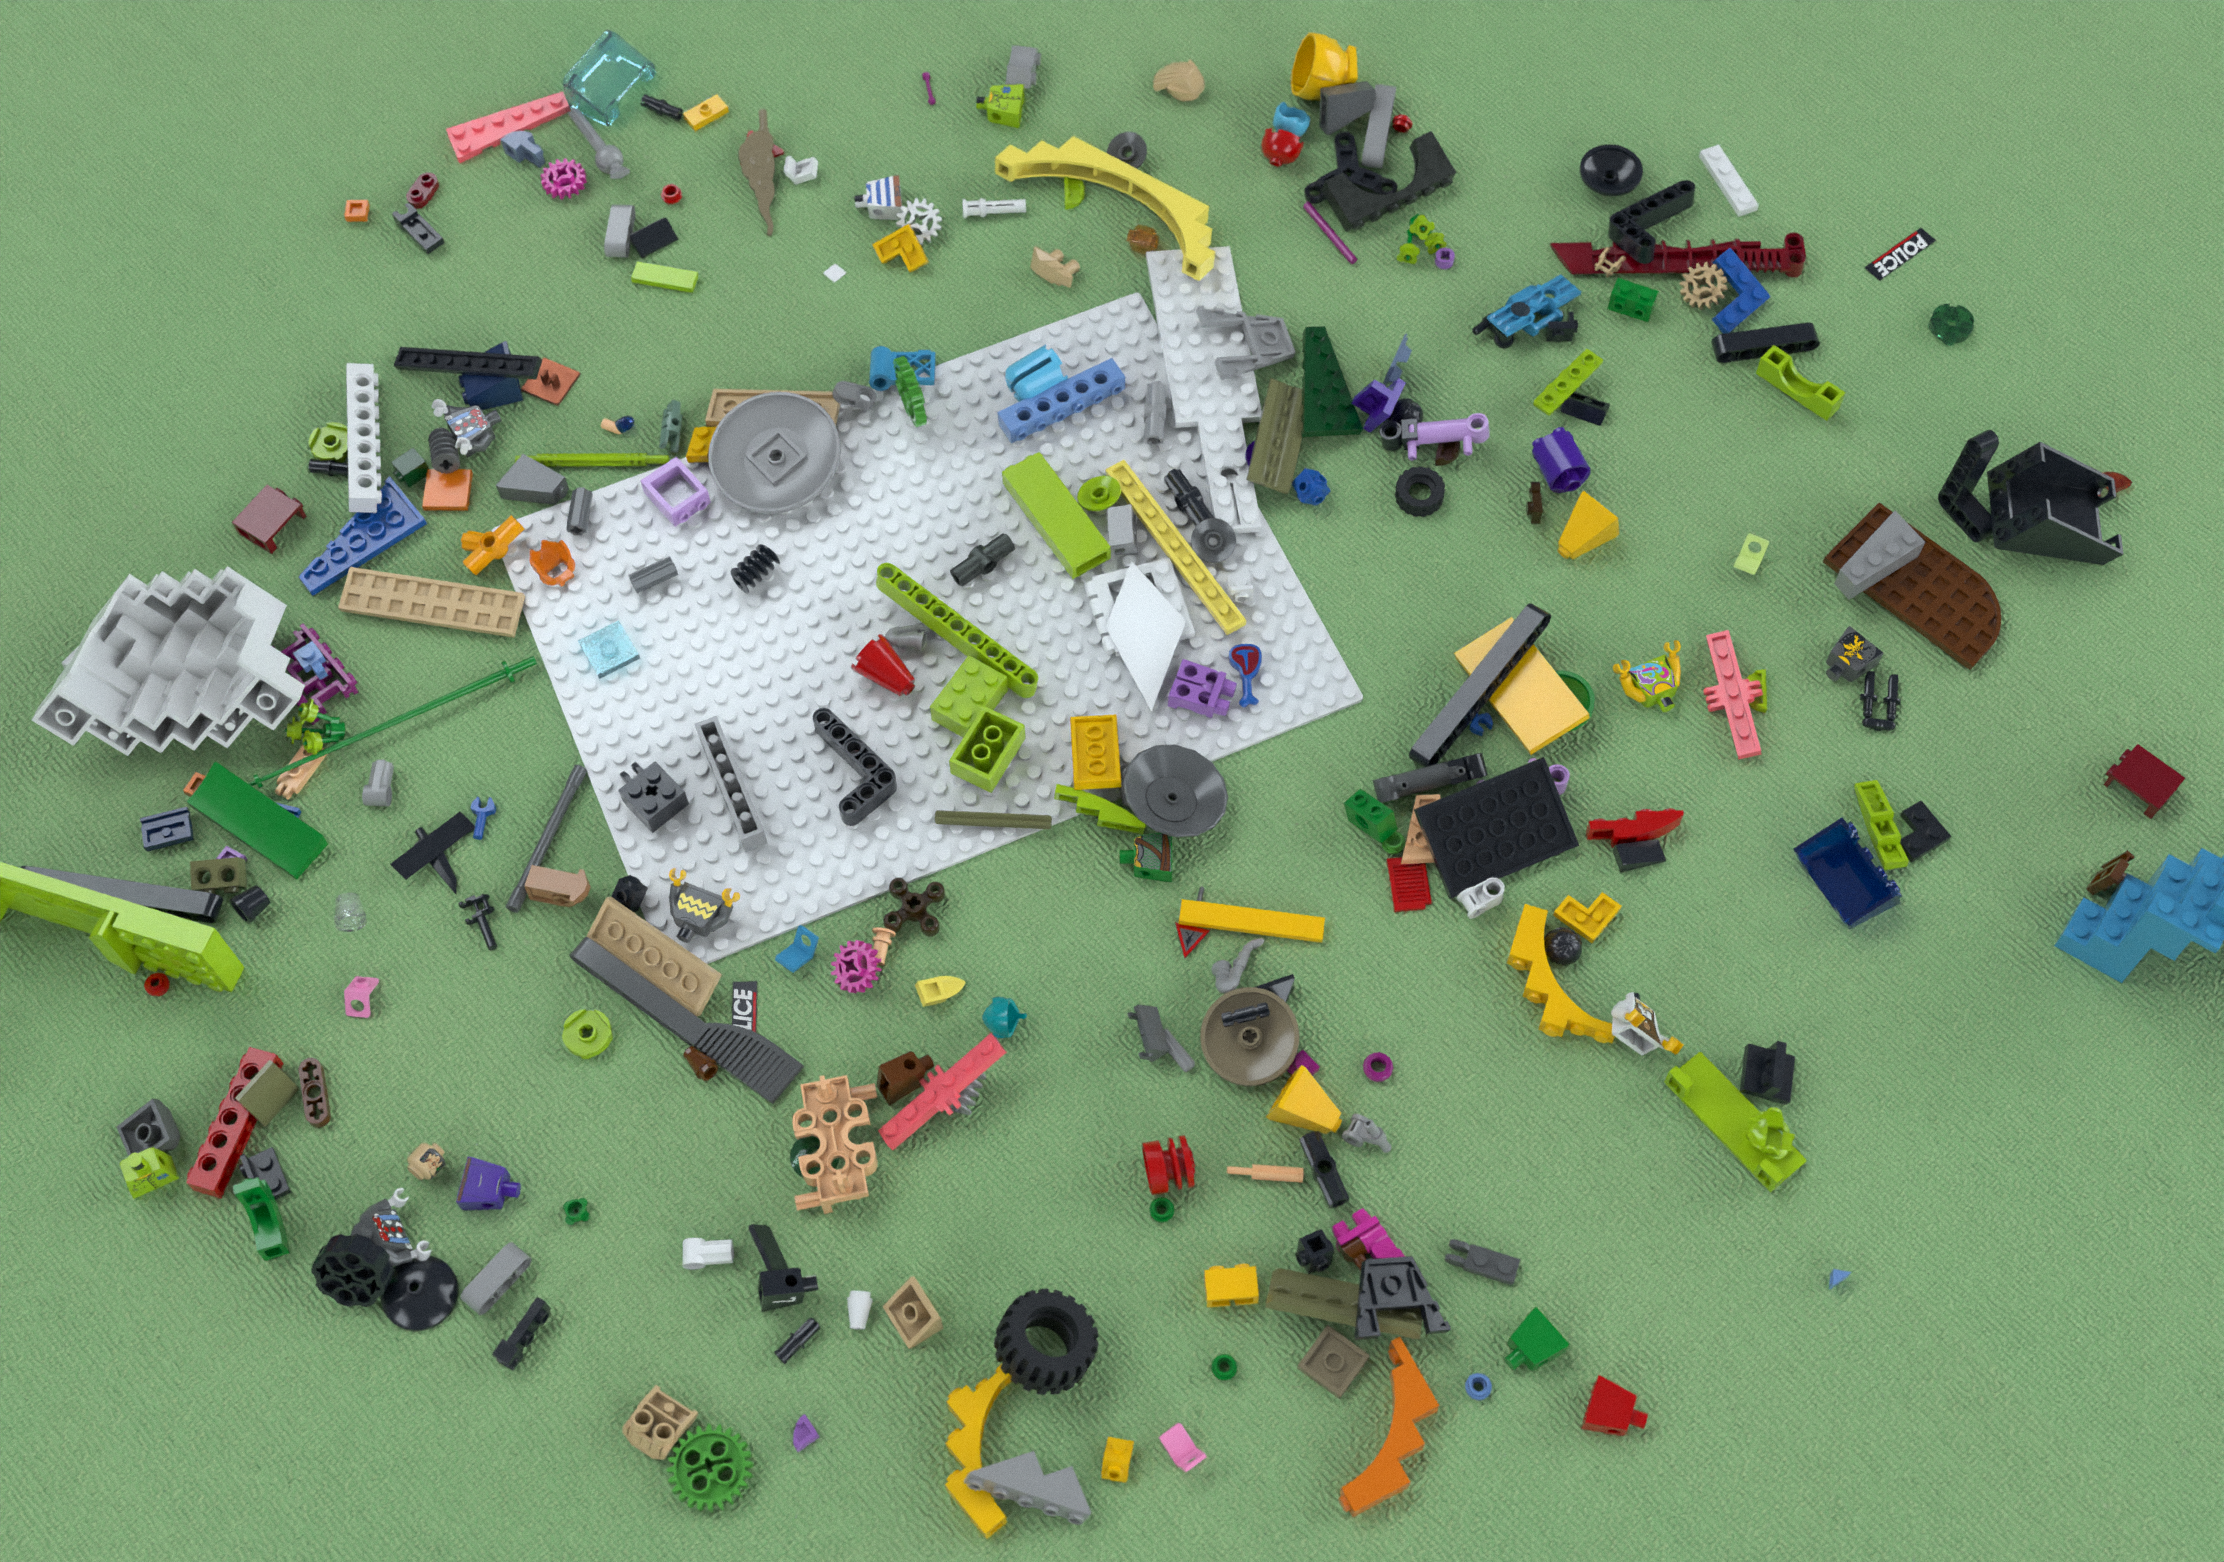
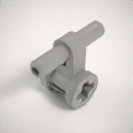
M1360 1114L1352 1115L1348 1130H1345L1342 1134V1138L1347 1143L1355 1147H1362L1364 1142L1379 1145L1385 1153L1391 1150V1145L1387 1141V1136L1382 1128L1377 1127L1373 1120Z

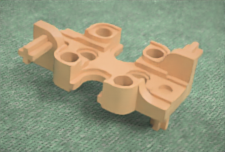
M822 1075L819 1076L820 1081L800 1084L804 1108L797 1110L793 1115L792 1123L795 1138L799 1140V1138L815 1136L820 1140V1147L814 1154L798 1157L804 1181L809 1186L818 1187V1191L796 1195L795 1204L797 1211L822 1206L824 1214L832 1213V1205L834 1203L858 1200L869 1196L866 1177L876 1171L878 1164L874 1143L854 1144L849 1140L848 1134L853 1127L871 1125L864 1100L877 1098L875 1083L851 1088L847 1075L825 1079V1076ZM855 1110L862 1112L858 1117L850 1116ZM828 1111H834L837 1113V1118L833 1122H826L823 1119L824 1114ZM803 1121H812L809 1127L800 1126ZM862 1157L870 1158L869 1162L866 1164L858 1163L859 1159ZM836 1158H843L845 1166L841 1169H834L831 1166L832 1161ZM811 1168H820V1171L817 1174H808V1171Z

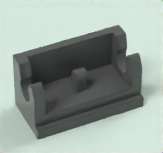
M1138 1004L1134 1007V1011L1137 1013L1128 1012V1018L1137 1020L1146 1052L1138 1053L1140 1059L1154 1062L1169 1052L1157 1007Z

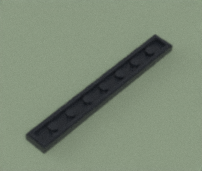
M400 347L394 367L400 370L536 380L543 360L539 356Z

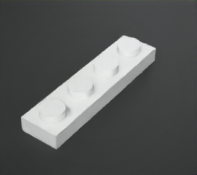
M1716 145L1700 151V159L1738 217L1757 211L1758 203L1721 147Z

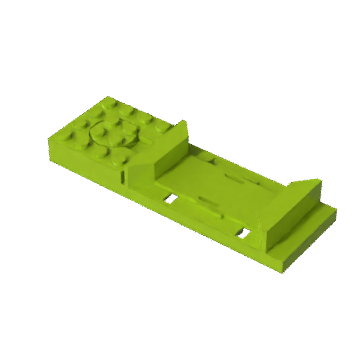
M0 862V921L7 909L10 908L90 933L89 939L108 961L131 974H136L143 962V967L150 971L157 972V970H161L172 978L178 979L180 976L195 985L203 983L217 992L225 990L232 993L245 968L213 927Z

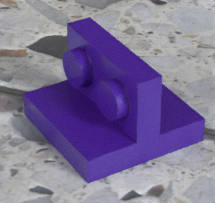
M1398 378L1387 388L1383 383L1374 379L1354 397L1352 404L1369 415L1363 429L1371 433L1390 417L1406 382Z

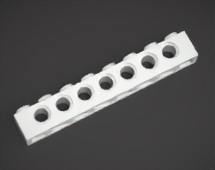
M346 363L349 512L377 513V504H381V490H377V486L381 487V473H376V469H380V456H376V452L380 453V439H375V436H379V423L375 422V419H379V406L374 404L378 403L379 397L378 390L374 389V386H378V373H374L373 364Z

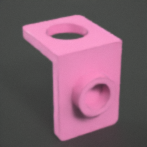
M356 976L344 990L345 1012L347 1016L368 1018L371 1015L369 994L379 983L378 978ZM351 1001H361L364 1009L362 1011L353 1009Z
M1181 1423L1175 1424L1159 1436V1440L1175 1465L1184 1472L1189 1471L1207 1457L1204 1452L1196 1448Z

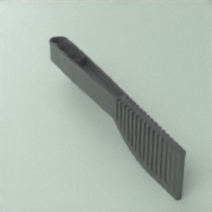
M585 937L569 954L570 958L584 970L684 1042L714 1059L719 1067L729 1072L730 1075H733L771 1104H774L804 1068L803 1064L760 1034L731 1024L703 1022L588 937Z

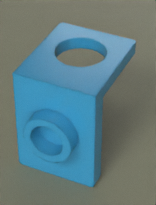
M802 925L798 926L793 944L776 955L775 961L794 973L813 959L819 937ZM802 935H806L810 939V946L803 943Z

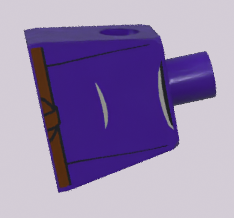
M468 1156L456 1203L461 1210L501 1209L506 1196L519 1197L521 1183L510 1182V1174L506 1168Z

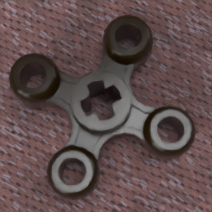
M903 878L893 879L889 884V892L891 896L902 902V906L898 911L889 912L884 916V927L896 933L909 920L919 922L921 931L925 936H935L940 930L939 921L936 917L929 915L926 910L931 903H938L944 899V886L940 882L935 881L929 883L922 894L911 893L908 890L907 882Z

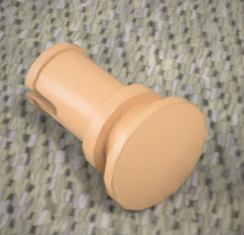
M875 927L872 929V932L876 934L872 939L874 942L873 949L878 951L875 958L881 959V962L877 964L878 966H884L888 946L892 943L890 937H895L896 933L887 928Z

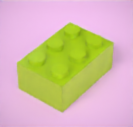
M968 655L930 705L932 721L964 738L983 706L994 710L1007 693V676Z
M983 706L949 760L951 774L992 793L1026 739L1025 725Z

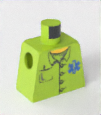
M1024 84L991 86L989 97L977 96L976 109L987 110L989 122L1020 128L1025 99Z
M155 1147L148 1148L139 1153H132L128 1158L119 1162L133 1199L179 1179L172 1157Z

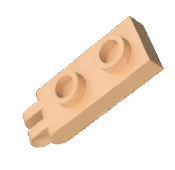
M302 745L288 765L312 755V752L308 753ZM326 755L282 773L277 779L276 784L278 786L275 789V794L282 795L287 800L291 798L293 793L298 794Z

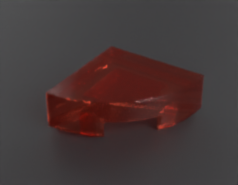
M2104 472V474L2114 478L2116 492L2126 489L2132 484L2129 478L2120 473Z

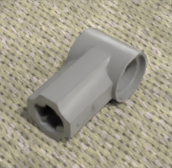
M377 760L372 763L369 783L364 786L362 793L365 806H390L392 800L390 785L394 770L392 763L385 760Z

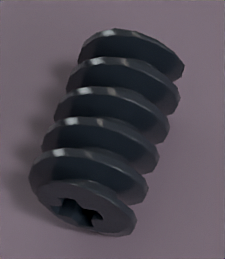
M759 544L756 550L750 552V556L744 557L743 562L737 564V568L731 569L732 579L743 592L748 594L749 589L747 585L752 588L756 587L753 580L761 582L760 573L767 576L769 573L766 568L774 570L775 567L772 562L780 564V560L774 551L763 544Z

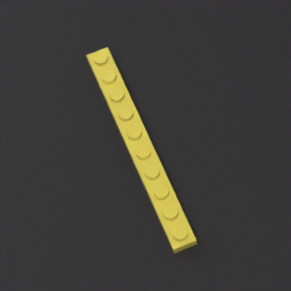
M1122 460L1105 469L1106 476L1113 477L1119 482L1121 496L1128 505H1132L1134 513L1167 557H1170L1173 565L1225 634L1229 635L1245 626L1246 619L1126 461Z

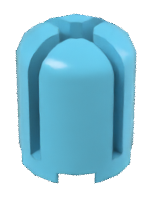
M1046 344L1008 366L1005 372L1007 387L1010 392L1014 393V397L1019 402L1024 399L1033 398L1068 379V376L1063 377L1060 368L1061 360L1052 348L1046 349Z

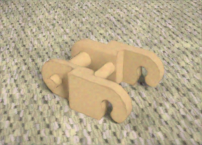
M1609 247L1599 256L1598 263L1595 264V270L1600 269L1607 273V278L1613 275V271L1617 272L1625 260L1624 256L1614 264L1606 260V255L1610 251ZM1605 262L1608 265H1610L1611 268L1607 269L1606 267L1602 266V264Z

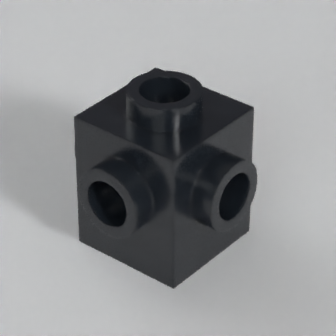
M1320 1229L1299 1238L1295 1256L1298 1264L1301 1267L1304 1266L1308 1274L1316 1271L1322 1272L1332 1263L1334 1247L1331 1241L1327 1239L1323 1230Z

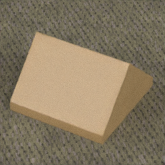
M914 1276L910 1277L883 1306L908 1349L917 1346L944 1329L940 1316Z

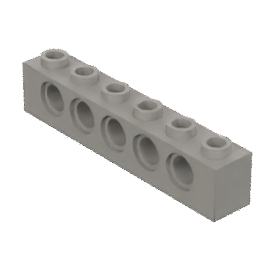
M717 716L695 723L698 737L745 852L768 844L763 827Z

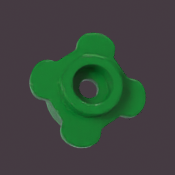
M585 1198L573 1199L564 1203L563 1209L567 1216L565 1222L568 1225H573L578 1221L587 1222L590 1219V1214L587 1212L586 1207L588 1201Z

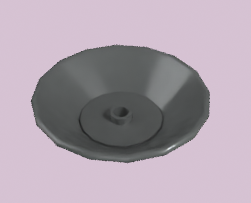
M1175 744L1155 745L1138 753L1126 767L1123 788L1127 804L1140 821L1156 832L1173 837L1198 836L1213 829L1225 814L1228 793L1224 778L1210 760L1195 750Z

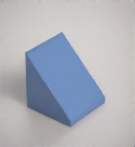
M1833 1269L1830 1273L1829 1289L1845 1280L1852 1272Z

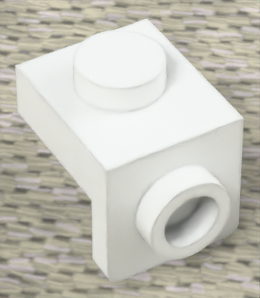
M787 156L784 173L795 185L815 179L818 161L811 157L796 162L791 156Z

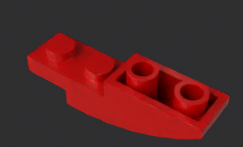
M1673 808L1664 809L1663 811L1642 809L1635 812L1633 820L1628 818H1619L1617 820L1594 819L1588 823L1586 839H1610L1611 848L1622 843L1654 840L1678 827L1682 821L1684 811Z

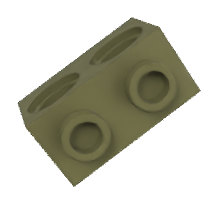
M234 857L190 861L191 890L215 894V890H224V893H237L239 888H247L245 859ZM230 870H233L235 877L232 881L228 882L226 875ZM209 872L211 879L207 884H204L202 880L203 875Z

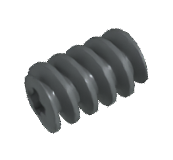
M442 427L433 430L428 438L432 467L441 473H452L460 467L459 450L455 448L456 436Z

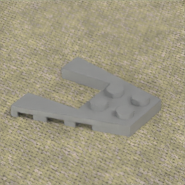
M1201 305L1196 310L1202 328L1242 326L1252 355L1216 358L1215 366L1220 380L1291 359L1296 353L1283 318L1258 314L1256 317L1246 316L1245 312L1239 311L1233 314L1227 313L1224 309L1220 308L1207 310Z

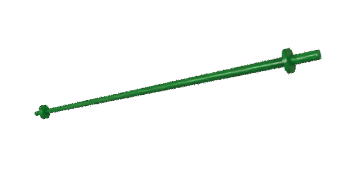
M531 656L509 667L506 661L501 662L503 669L325 748L317 752L316 755L307 756L259 778L258 774L253 775L255 780L248 784L251 786L257 784L261 788L263 787V781L508 677L510 683L515 682L513 674L536 665L537 661L534 656Z

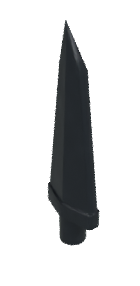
M423 827L415 831L419 839L418 842L428 836ZM442 852L430 861L429 864L456 894L457 878L445 853Z

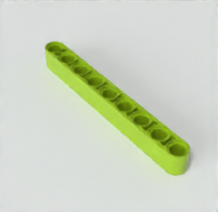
M882 563L878 566L876 587L882 593L967 657L969 655L1007 676L1008 688L1022 698H1031L1035 695L1039 677L1032 668L895 565Z

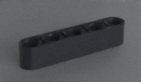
M1806 322L1720 334L1711 340V345L1716 361L1728 363L1761 358L1773 345L1787 354L1808 352L1816 349L1820 345V341L1814 324Z

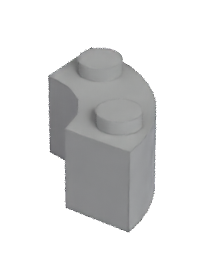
M1012 45L1010 61L1007 65L1006 85L1024 84V88L1029 89L1032 85H1036V66L1041 64V53H1038L1037 48Z

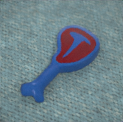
M1239 644L1230 649L1228 658L1231 666L1240 674L1243 697L1239 700V705L1245 708L1249 704L1257 705L1259 703V700L1252 694L1251 680L1260 670L1262 653L1256 645Z

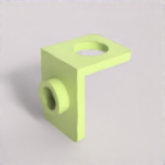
M1749 533L1734 567L1755 575L1769 541ZM1758 542L1761 545V551L1757 553L1750 551L1749 543Z

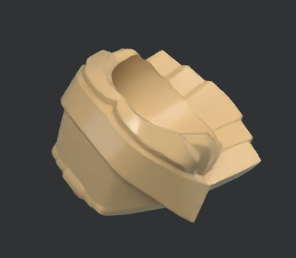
M1191 59L1188 62H1174L1166 65L1156 73L1153 80L1155 91L1166 89L1175 99L1183 102L1197 99L1205 87L1204 78Z

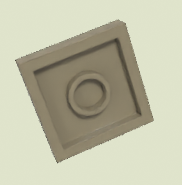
M1327 1325L1300 1361L1297 1369L1340 1399L1366 1364L1370 1355Z

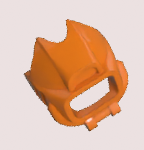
M542 540L539 551L530 549L531 567L544 584H559L562 587L566 581L575 577L573 574L575 561L571 557L570 550L564 541L560 540L558 543ZM560 563L568 566L556 578H552L547 574Z

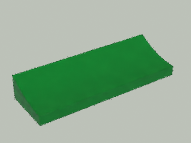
M216 761L203 782L187 800L188 805L296 880L328 845L321 833Z

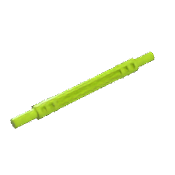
M537 453L536 456H528L546 467L648 466V464H666L670 461L669 455H648L647 453ZM515 456V462L520 458V456Z

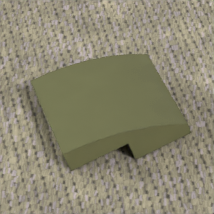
M269 1060L235 1099L260 1124L266 1127L299 1088L278 1066Z

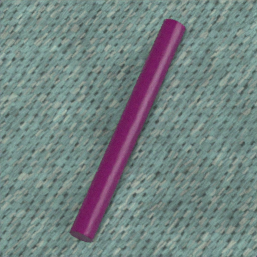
M1306 202L1303 205L1305 211L1348 262L1354 264L1357 261L1355 255L1312 204Z

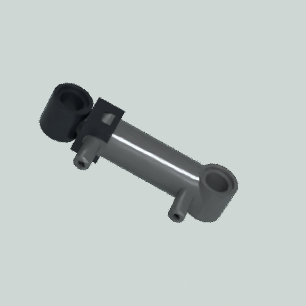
M1477 753L1375 779L1373 784L1377 800L1382 803L1488 776L1483 753Z

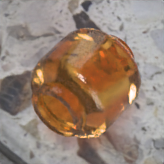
M1138 224L1133 230H1129L1127 241L1130 242L1131 250L1146 255V252L1156 251L1159 235H1157L1154 228Z

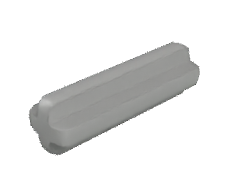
M1164 1029L1169 1048L1168 1053L1183 1071L1188 1072L1195 1066V1061L1169 1030Z

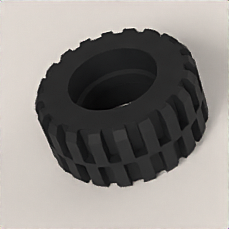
M1039 1289L1038 1293L1035 1290L1026 1292L1024 1296H1018L1012 1305H1009L995 1332L994 1347L997 1349L995 1356L998 1362L1003 1363L1000 1368L1004 1374L1009 1373L1012 1376L1010 1380L1017 1385L1019 1382L1024 1386L1023 1389L1029 1392L1031 1389L1037 1390V1394L1045 1395L1047 1391H1050V1394L1054 1395L1059 1394L1062 1389L1068 1391L1073 1388L1075 1383H1079L1085 1375L1098 1350V1330L1096 1327H1093L1095 1321L1092 1315L1086 1314L1087 1308L1082 1303L1080 1305L1075 1302L1076 1298L1071 1295L1066 1297L1062 1295V1291L1054 1290V1292H1049V1289ZM1039 1326L1054 1331L1063 1340L1067 1354L1052 1357L1040 1353L1028 1341L1025 1329Z

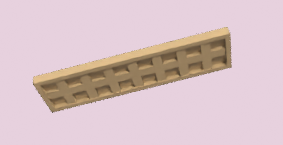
M350 567L338 609L341 612L515 638L525 595L521 592Z

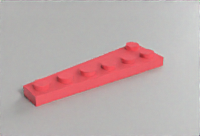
M562 91L447 128L446 131L458 162L462 163L481 154L483 149L491 145L493 148L500 145L501 138L514 131L532 130L542 123L549 122L568 113L570 107Z

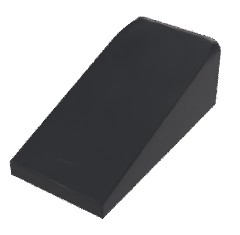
M1658 839L1617 844L1613 849L1620 872L1666 862Z

